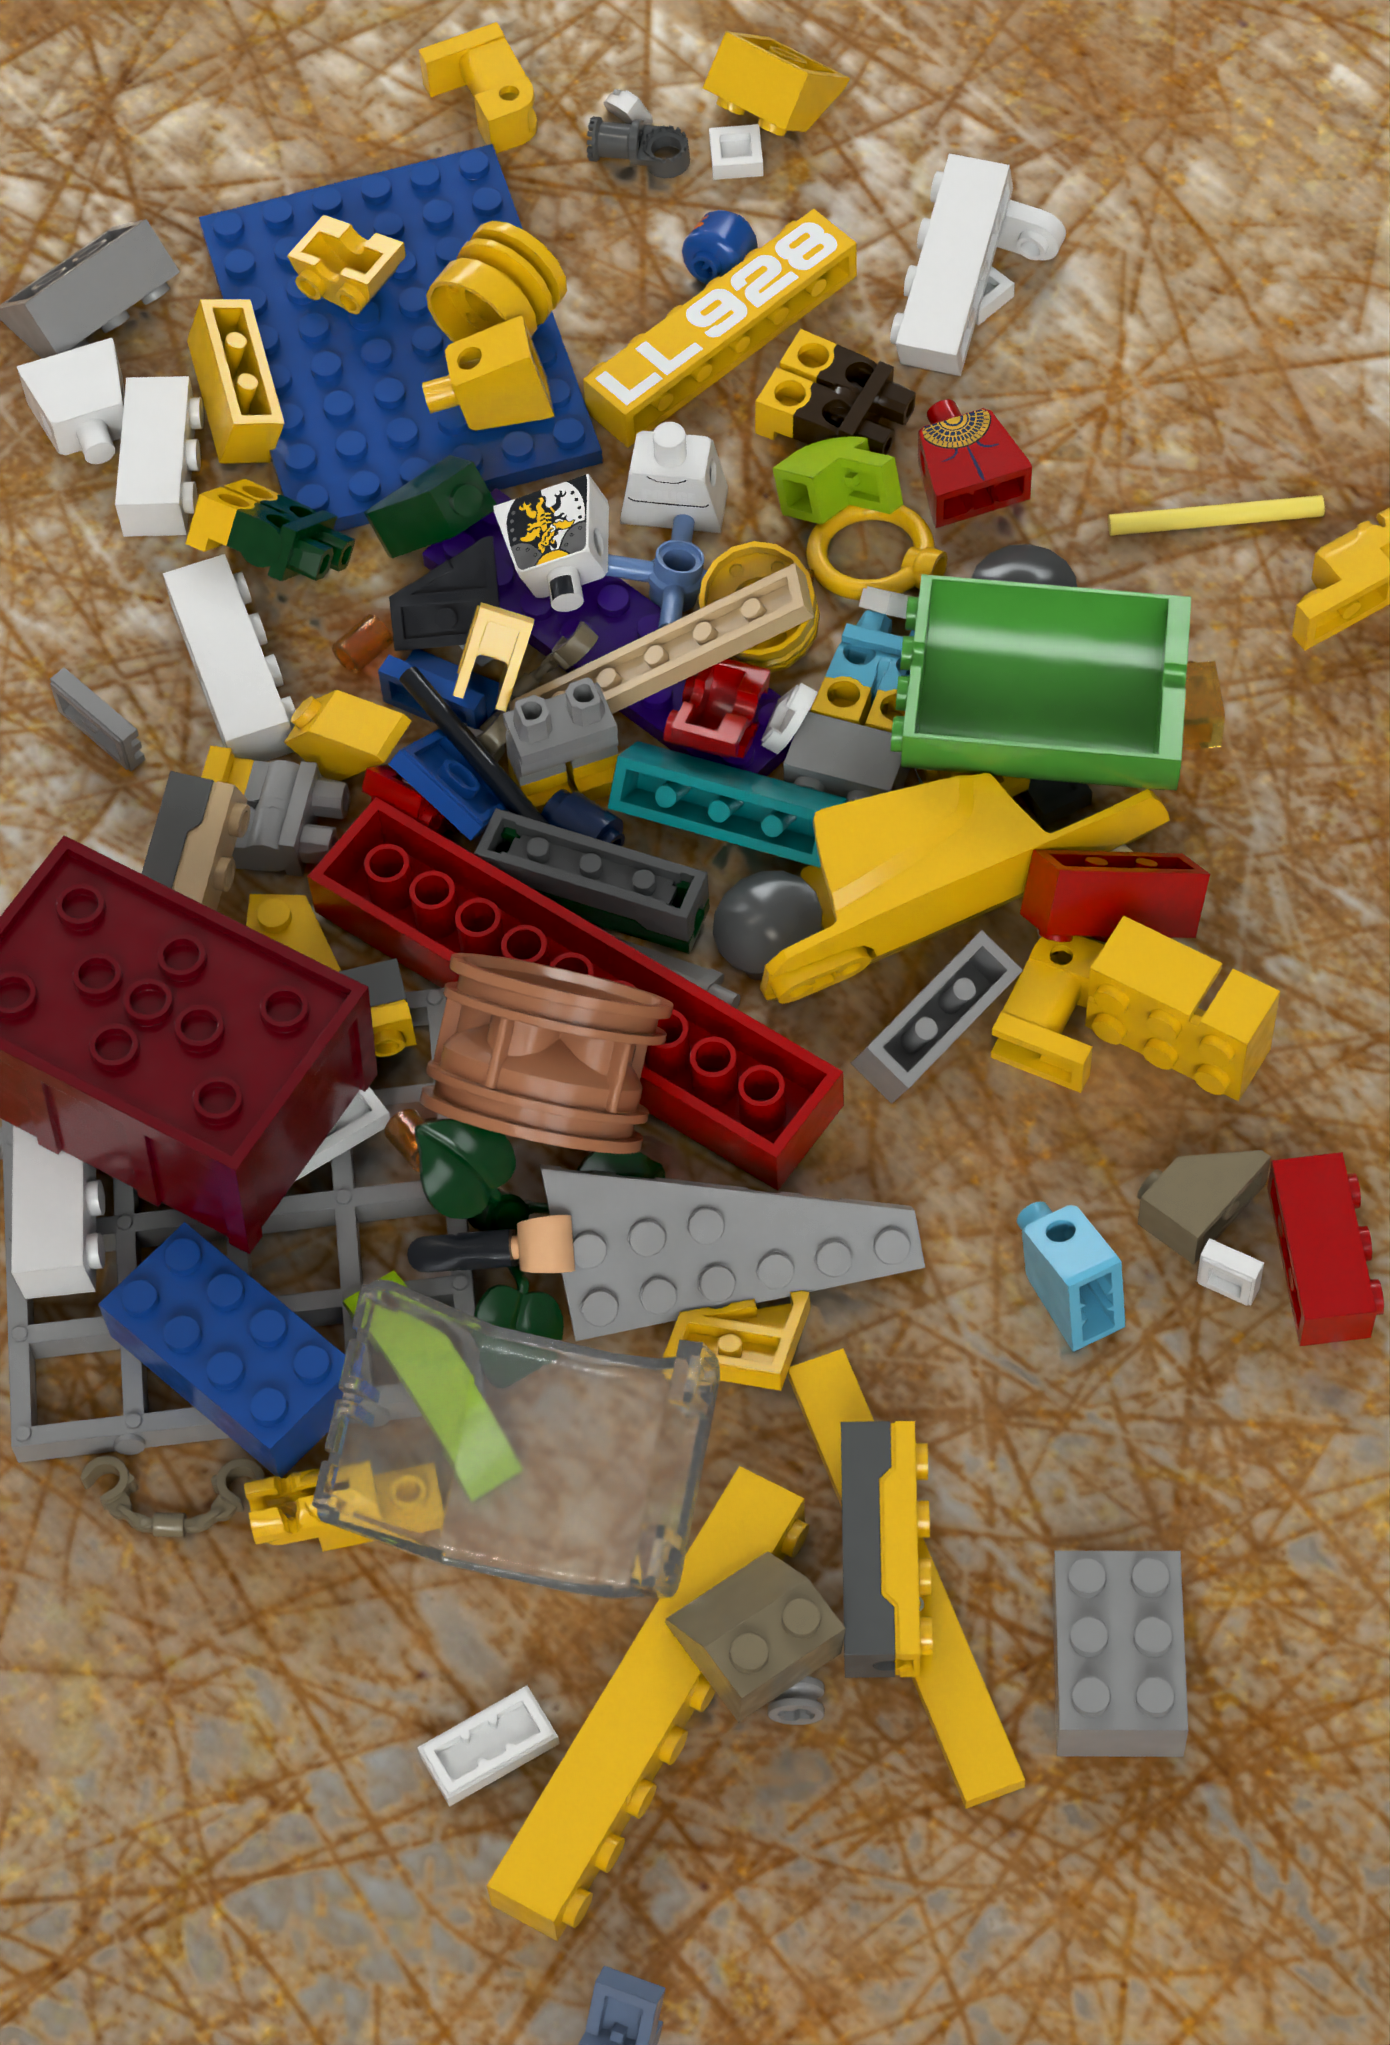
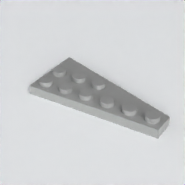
M540 1164L549 1214L571 1215L575 1271L561 1274L575 1341L675 1321L679 1313L683 1311L706 1307L718 1309L726 1307L730 1303L755 1299V1303L789 1297L790 1292H813L925 1268L916 1214L912 1206L840 1198V1200L826 1199L779 1191V1193L748 1190L747 1187L659 1177L649 1179L616 1175L614 1172L593 1170V1172L561 1169L560 1166Z

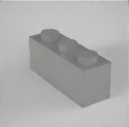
M981 930L871 1041L851 1064L892 1104L920 1078L1023 970Z

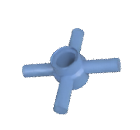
M680 514L674 518L671 540L662 543L657 548L655 559L652 561L608 554V572L605 576L649 583L650 600L661 608L658 629L682 618V612L690 610L696 604L702 579L707 572L703 568V552L692 543L694 519L686 514Z

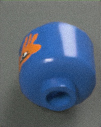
M712 211L707 213L685 238L682 247L683 262L688 271L698 281L707 285L712 279L719 276L722 277L741 263L750 251L758 248L757 238L749 222L742 216L730 211Z

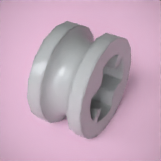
M807 1676L775 1698L774 1702L769 1704V1718L775 1722L790 1725L811 1724L822 1720L825 1708L817 1700L825 1693L824 1683L817 1678Z

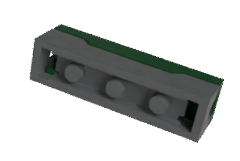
M497 808L474 853L479 858L594 925L688 954L692 950L710 909L707 872Z

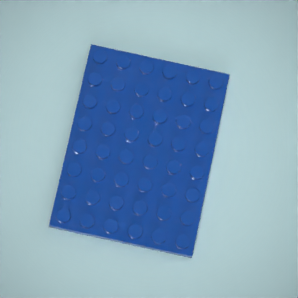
M493 144L199 217L201 231L222 299L251 300L284 419V426L276 448L270 450L271 460L281 493L285 497L310 507L316 513L324 510L336 515L337 519L333 529L339 532L370 524L364 511L449 455L474 462L490 492L495 488L502 490L603 463L602 449L552 311L543 324L537 325L532 341L547 376L555 417L475 431L469 429L460 406L430 413L422 382L449 375L445 349L449 344L454 343L438 327L428 309L426 294L431 284L449 262L457 259L461 248L466 242L470 241L473 233L481 224L493 220L507 222L523 229ZM323 215L351 224L354 230L367 240L375 233L404 242L405 259L398 265L396 272L359 314H351L323 297L319 300H312L304 295L295 283L298 274L287 255Z

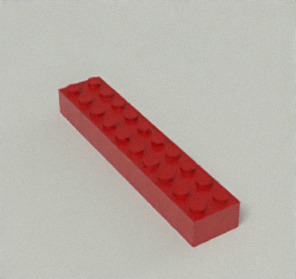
M377 797L373 799L307 876L316 913L392 959L397 958L399 963L440 988H444L448 982L458 981L459 974L449 968L452 954L473 953L517 959L575 971L635 987L672 1002L673 1010L671 1017L659 1019L657 1027L667 1033L665 1044L648 1045L640 1078L643 1090L639 1104L646 1107L654 1117L777 1191L844 1106L842 1070Z

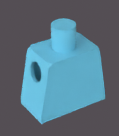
M1035 1202L1024 1208L1017 1217V1224L1022 1230L1025 1272L1029 1282L1071 1350L1075 1352L1126 1327L1122 1261L1077 1206L1067 1205L1052 1212L1045 1202Z

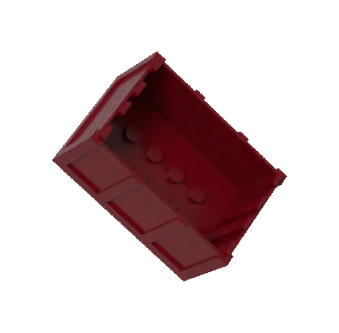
M64 835L0 916V1118L37 1137L38 1144L58 1155L61 1151H64L137 1189L138 1197L158 1207L161 1203H164L227 1236L229 1244L250 1254L263 1236V1225L359 1090L365 1092L378 1075L369 987Z

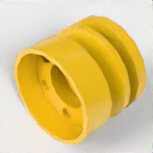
M492 220L478 227L470 241L466 242L461 248L457 259L449 262L431 284L426 298L428 309L433 319L452 342L521 315L532 338L537 325L543 324L551 311L562 301L567 292L566 276L558 260L543 243L519 227L507 222Z
M752 541L733 546L712 562L702 579L698 601L701 609L795 563L806 575L814 618L730 657L732 660L770 669V673L787 669L806 655L817 637L820 611L809 572L795 554L777 544Z

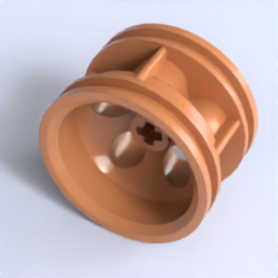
M473 953L452 954L449 968L459 974L457 982H448L444 987L443 994L447 997L434 1058L428 1062L426 1068L427 1075L435 1079V1085L422 1088L420 1103L424 1107L453 1120L525 1140L601 1153L631 1154L639 1152L643 1136L634 1130V1126L646 1123L649 1115V1110L639 1104L643 1090L640 1078L648 1045L665 1044L667 1033L657 1027L659 1019L671 1017L673 1003L663 997L635 987L562 968Z

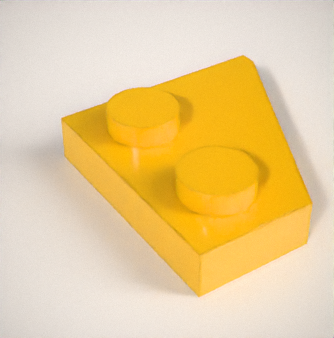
M790 1292L791 1303L759 1309L756 1307L755 1299L730 1303L728 1306L718 1309L706 1307L680 1312L663 1354L665 1371L781 1391L811 1309L810 1292Z

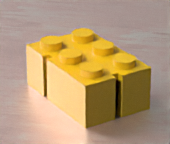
M1123 916L1090 967L1088 995L1090 997L1087 1000L1085 1026L1092 1029L1096 1036L1107 1043L1122 1044L1143 1054L1147 1061L1160 1069H1173L1195 1080L1203 1090L1214 1095L1224 1094L1239 1102L1271 1050L1280 991L1233 968L1207 1011L1198 1008V1006L1220 973L1222 963Z

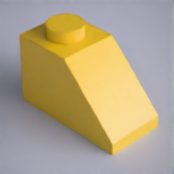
M334 690L317 699L310 696L300 704L291 717V722L295 726L284 743L306 762L317 763L320 774L325 778L342 781L366 771L368 767L385 763L412 720L398 711L339 690Z

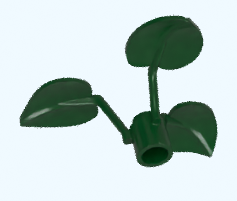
M451 1118L429 1121L415 1126L414 1131L419 1150L420 1180L423 1192L431 1206L440 1214L453 1219H468L471 1226L478 1231L515 1229L516 1234L517 1223L528 1220L530 1214H549L547 1203L533 1202L528 1199L523 1200L515 1194L498 1188L512 1177L516 1168L513 1147L504 1134L478 1128ZM590 1152L584 1157L577 1168V1171L593 1172V1170L614 1172L616 1175L649 1179H654L655 1177L665 1178L663 1165L641 1152L631 1154ZM519 1264L517 1267H507L516 1281L517 1290L501 1284L488 1288L480 1298L473 1317L472 1334L477 1361L487 1381L496 1389L508 1388L542 1368L555 1355L563 1337V1315L558 1303L545 1292H528L529 1280L524 1272L520 1271Z

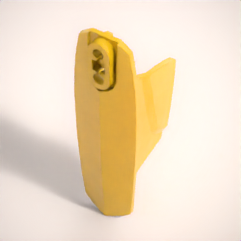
M990 773L958 775L820 809L815 812L813 827L821 867L807 866L802 869L800 877L817 894L823 911L822 925L824 930L783 949L765 965L760 990L767 1001L778 1000L779 1003L785 1004L858 974L872 963L908 949L1023 897L1034 849L1112 851L1122 844L1127 846L1170 821L1168 812L1161 799L1152 790L1146 789L1101 812L1053 833H1048L1013 800Z

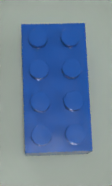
M185 1222L98 1304L112 1338L277 1477L282 1478L365 1396L355 1362Z

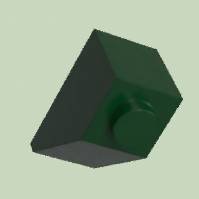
M449 455L364 511V514L390 558H395L457 536L493 512V506L497 504L474 462Z

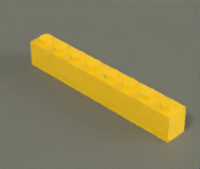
M741 1466L738 1467L486 1885L493 1907L557 1942L567 1925L573 1928L579 1925L592 1901L593 1893L588 1890L600 1870L608 1873L617 1862L625 1843V1838L620 1835L632 1816L640 1819L647 1811L657 1788V1785L652 1782L664 1762L672 1765L676 1761L687 1740L688 1731L684 1729L695 1709L702 1713L708 1707L716 1692L666 1625V1618L767 1551L782 1561L786 1555L794 1558L803 1546L810 1527L809 1524L805 1523L803 1497Z

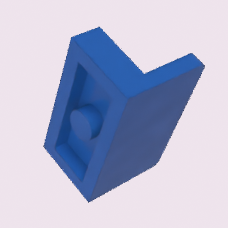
M414 649L406 661L388 655L378 670L383 702L434 723L399 681L401 675L411 667L419 669L467 726L481 730L479 727L497 711L495 707L499 682L472 671L464 698L453 696V691L458 678V665L423 650Z

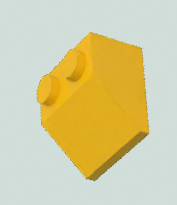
M726 31L703 89L719 96L716 102L718 106L739 115H744L745 111H748L760 117L757 123L759 127L773 134L785 136L787 131L806 132L843 92L850 78L770 37Z

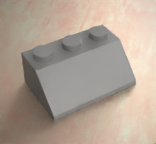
M147 219L114 226L0 304V320L38 356L46 358L88 345L89 342L86 337L99 328L106 333L118 327L130 318L126 311L129 307L139 300H142L144 305L149 304L168 292L170 287L166 282L180 273Z

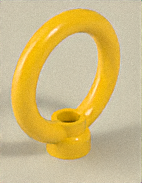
M849 505L824 524H816L809 535L806 547L807 563L815 579L823 587L836 595L860 601L863 588L867 589V586L901 594L913 586L920 589L921 575L944 576L948 561L947 553L935 548L932 532L925 520L915 511L904 505L891 514ZM877 520L895 524L902 528L912 539L913 547H910L906 552L901 570L883 578L857 579L849 577L833 567L828 559L827 549L834 535L841 529L861 521Z

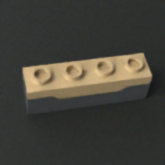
M170 771L141 874L217 911L222 891L227 892L234 879L236 865L232 854L237 837H244L249 825L250 806L247 805L248 799L233 784L219 781L216 783L210 779Z

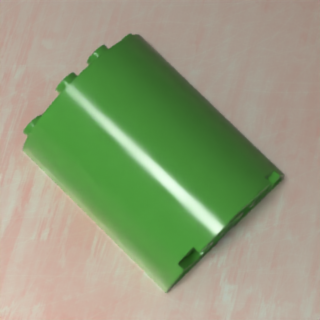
M922 574L919 597L908 596L905 630H915L914 636H903L900 670H910V676H898L896 710L905 711V716L893 718L891 751L902 752V768L970 774L990 773L993 776L1177 791L1182 762L1191 597Z

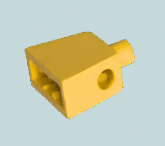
M522 315L449 344L445 349L449 375L422 382L425 400L430 413L460 406L469 429L475 431L555 417L547 376Z

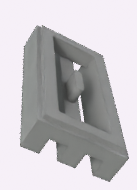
M65 667L50 678V685L58 711L126 770L133 771L145 761L144 753L140 751L142 748L141 742L136 738L139 736L138 731L132 724Z

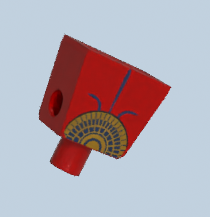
M950 399L941 400L928 409L927 418L930 425L923 426L918 431V462L935 528L1031 499L1032 465L991 410L982 408L961 415L956 403Z

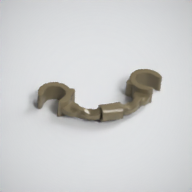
M581 621L576 631L568 640L564 636L559 639L553 647L552 653L543 659L541 665L529 674L524 673L517 680L510 701L540 687L539 683L543 675L552 671L558 665L564 670L573 666L590 651L599 636L584 621ZM508 704V707H507L506 712L510 711L509 704ZM497 710L479 727L483 732L476 737L491 755L506 743L507 729L503 720V713L505 712Z
M108 1455L97 1457L84 1467L81 1474V1480L85 1489H89L104 1474H115L120 1477L118 1484L100 1497L103 1508L109 1510L114 1518L125 1519L132 1528L138 1531L153 1532L154 1537L185 1538L186 1532H203L218 1521L229 1520L236 1511H244L241 1499L229 1491L233 1480L242 1476L251 1477L254 1480L265 1478L259 1464L251 1459L239 1458L229 1461L220 1469L218 1475L211 1478L213 1489L216 1494H219L211 1505V1511L187 1519L186 1513L155 1512L153 1518H149L143 1514L132 1512L133 1507L129 1497L131 1493L138 1489L134 1476L129 1473L124 1462L117 1457Z

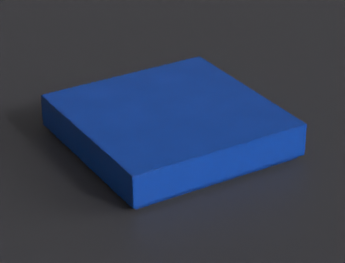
M440 729L400 749L388 763L470 841L485 832L496 808L510 812Z

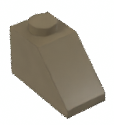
M1262 1150L1178 1156L1164 1172L1159 1169L1154 1170L1140 1187L1137 1198L1140 1199L1138 1225L1194 1265L1200 1259V1255L1209 1238L1216 1241L1266 1185L1271 1156Z

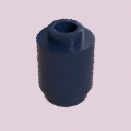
M566 789L559 790L549 799L541 814L550 825L615 845L623 846L625 836L622 834L623 821L579 791L570 793Z

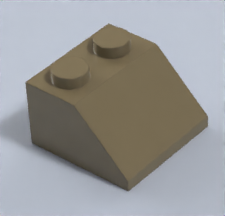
M769 1551L666 1618L665 1621L671 1632L738 1723L840 1655L846 1629L811 1581Z

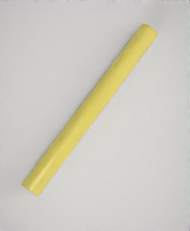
M1323 495L1109 514L1108 529L1110 536L1324 517L1325 505Z

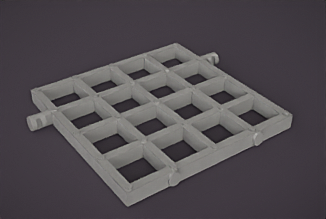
M444 988L405 992L413 1027L429 1025L433 1060L447 997L443 994ZM435 1079L434 1083L372 1090L388 1110L391 1123L437 1118V1120L450 1119L424 1107L419 1101L422 1088L435 1085ZM2 1119V1127H0V1159H3L11 1447L18 1463L115 1451L124 1455H135L149 1447L230 1438L195 1407L149 1412L147 1366L111 1337L103 1316L34 1324L33 1298H24L11 1273L13 1125ZM352 1147L331 1160L333 1191L284 1196L263 1225L262 1234L336 1225L341 1289L275 1297L311 1327L343 1323L345 1353L357 1365L365 1396L335 1426L357 1423L364 1427H374L382 1424L385 1420L415 1417L418 1415L398 1383L371 1386L368 1343L342 1304L344 1299L366 1287L363 1284L359 1223L439 1214V1212L428 1202L423 1192L421 1180L356 1188ZM113 1177L114 1216L96 1218V1233H101L103 1237L105 1252L116 1251L118 1285L142 1263L141 1248L160 1246L184 1222L206 1240L226 1238L227 1257L253 1278L251 1253L248 1254L229 1244L227 1236L175 1209L139 1213L137 1189ZM446 1216L448 1234L455 1235L469 1232L468 1219H453ZM473 1270L451 1271V1276L403 1281L427 1314L455 1310L459 1361L485 1402L483 1373L477 1361L472 1334L473 1317L476 1309ZM121 1350L122 1416L45 1425L37 1424L35 1359Z

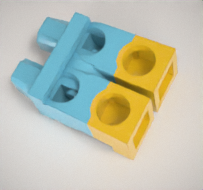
M866 610L857 625L846 623L842 634V642L833 656L812 705L811 712L892 733L893 718L905 716V711L896 710L898 676H910V670H900L903 637L891 634L892 620L886 614ZM911 630L909 636H914L915 630Z

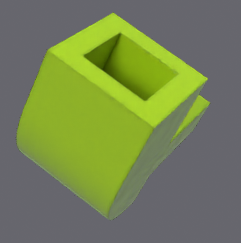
M836 437L812 443L797 450L772 468L781 512L784 516L824 524L849 505L891 514L904 504L895 457L871 452L868 440L864 437Z

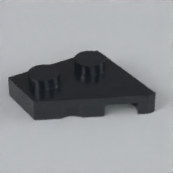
M494 536L483 537L469 548L440 564L423 577L389 597L394 651L465 645L477 605L480 606L481 602L501 608Z

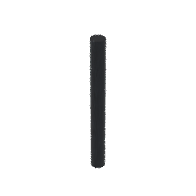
M417 667L407 669L399 679L401 684L506 808L513 814L549 824Z

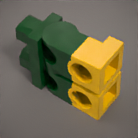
M242 479L224 485V488L218 487L199 494L185 544L203 552L222 545L228 546L241 552L245 560L253 566L261 568L270 566L268 576L279 581L287 580L299 574L317 581L324 578L329 568L338 572L347 568L355 539L333 530L337 519L336 515L324 510L316 513L306 505L250 480Z

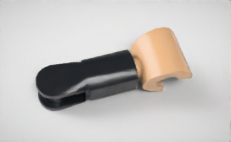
M550 1215L517 1223V1234L515 1229H502L419 1237L408 1248V1261L419 1272L517 1267L518 1261L520 1271L573 1272L575 1271L571 1215Z

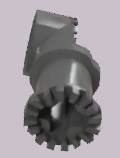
M593 116L590 118L589 131H587V136L592 137V140H587V145H592L587 147L589 161L597 162L600 158L628 159L630 164L646 166L651 174L664 179L681 175L690 164L688 138H686L685 132L681 133V129L678 127L674 130V127L671 125L669 127L665 125H645L644 120L637 119L633 120L630 124L603 122L602 117ZM665 146L676 147L680 150L673 158L662 159L654 156V153L659 148Z

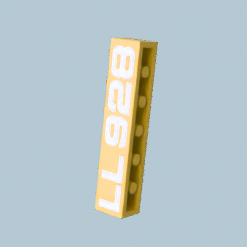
M812 209L799 220L789 222L781 230L780 234L760 249L756 248L750 251L737 266L722 277L719 276L712 279L703 291L684 305L674 307L665 319L646 333L635 336L626 348L607 362H601L593 367L583 379L585 405L589 415L629 448L635 443L638 432L653 430L856 278V242L815 209Z

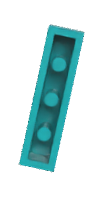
M636 741L617 757L608 809L820 868L821 863L813 827L815 812L823 808L847 803L848 799Z

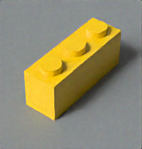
M200 299L187 343L219 463H270L272 459L270 450L276 448L284 426V419L251 300Z

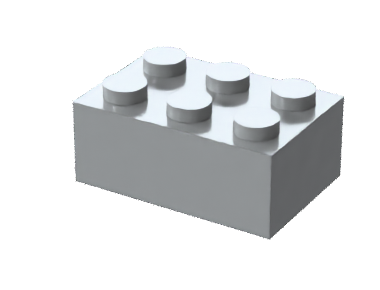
M1054 1551L1052 1602L1057 1756L1184 1757L1188 1735L1181 1551Z

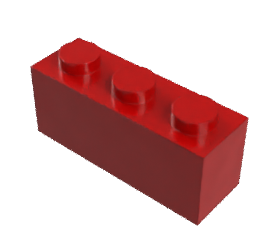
M1034 849L1020 915L1039 929L1040 936L1056 942H1070L1073 940V936H1091L1096 940L1107 942L1123 916L1171 939L1196 938L1210 873L1183 853Z
M1343 1152L1272 1160L1267 1190L1299 1346L1371 1338L1376 1315H1383L1384 1298L1379 1279H1370L1366 1262L1372 1260V1242L1368 1226H1358L1355 1209L1361 1206V1193L1356 1173L1347 1174Z

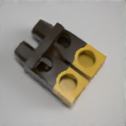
M800 328L779 362V368L776 367L755 401V434L775 440L779 433L807 445L836 437H864L868 440L871 452L888 455L894 442L895 430L878 422L883 417L898 424L906 425L915 408L916 393L893 382L894 366L881 361L877 365L874 361L861 354Z

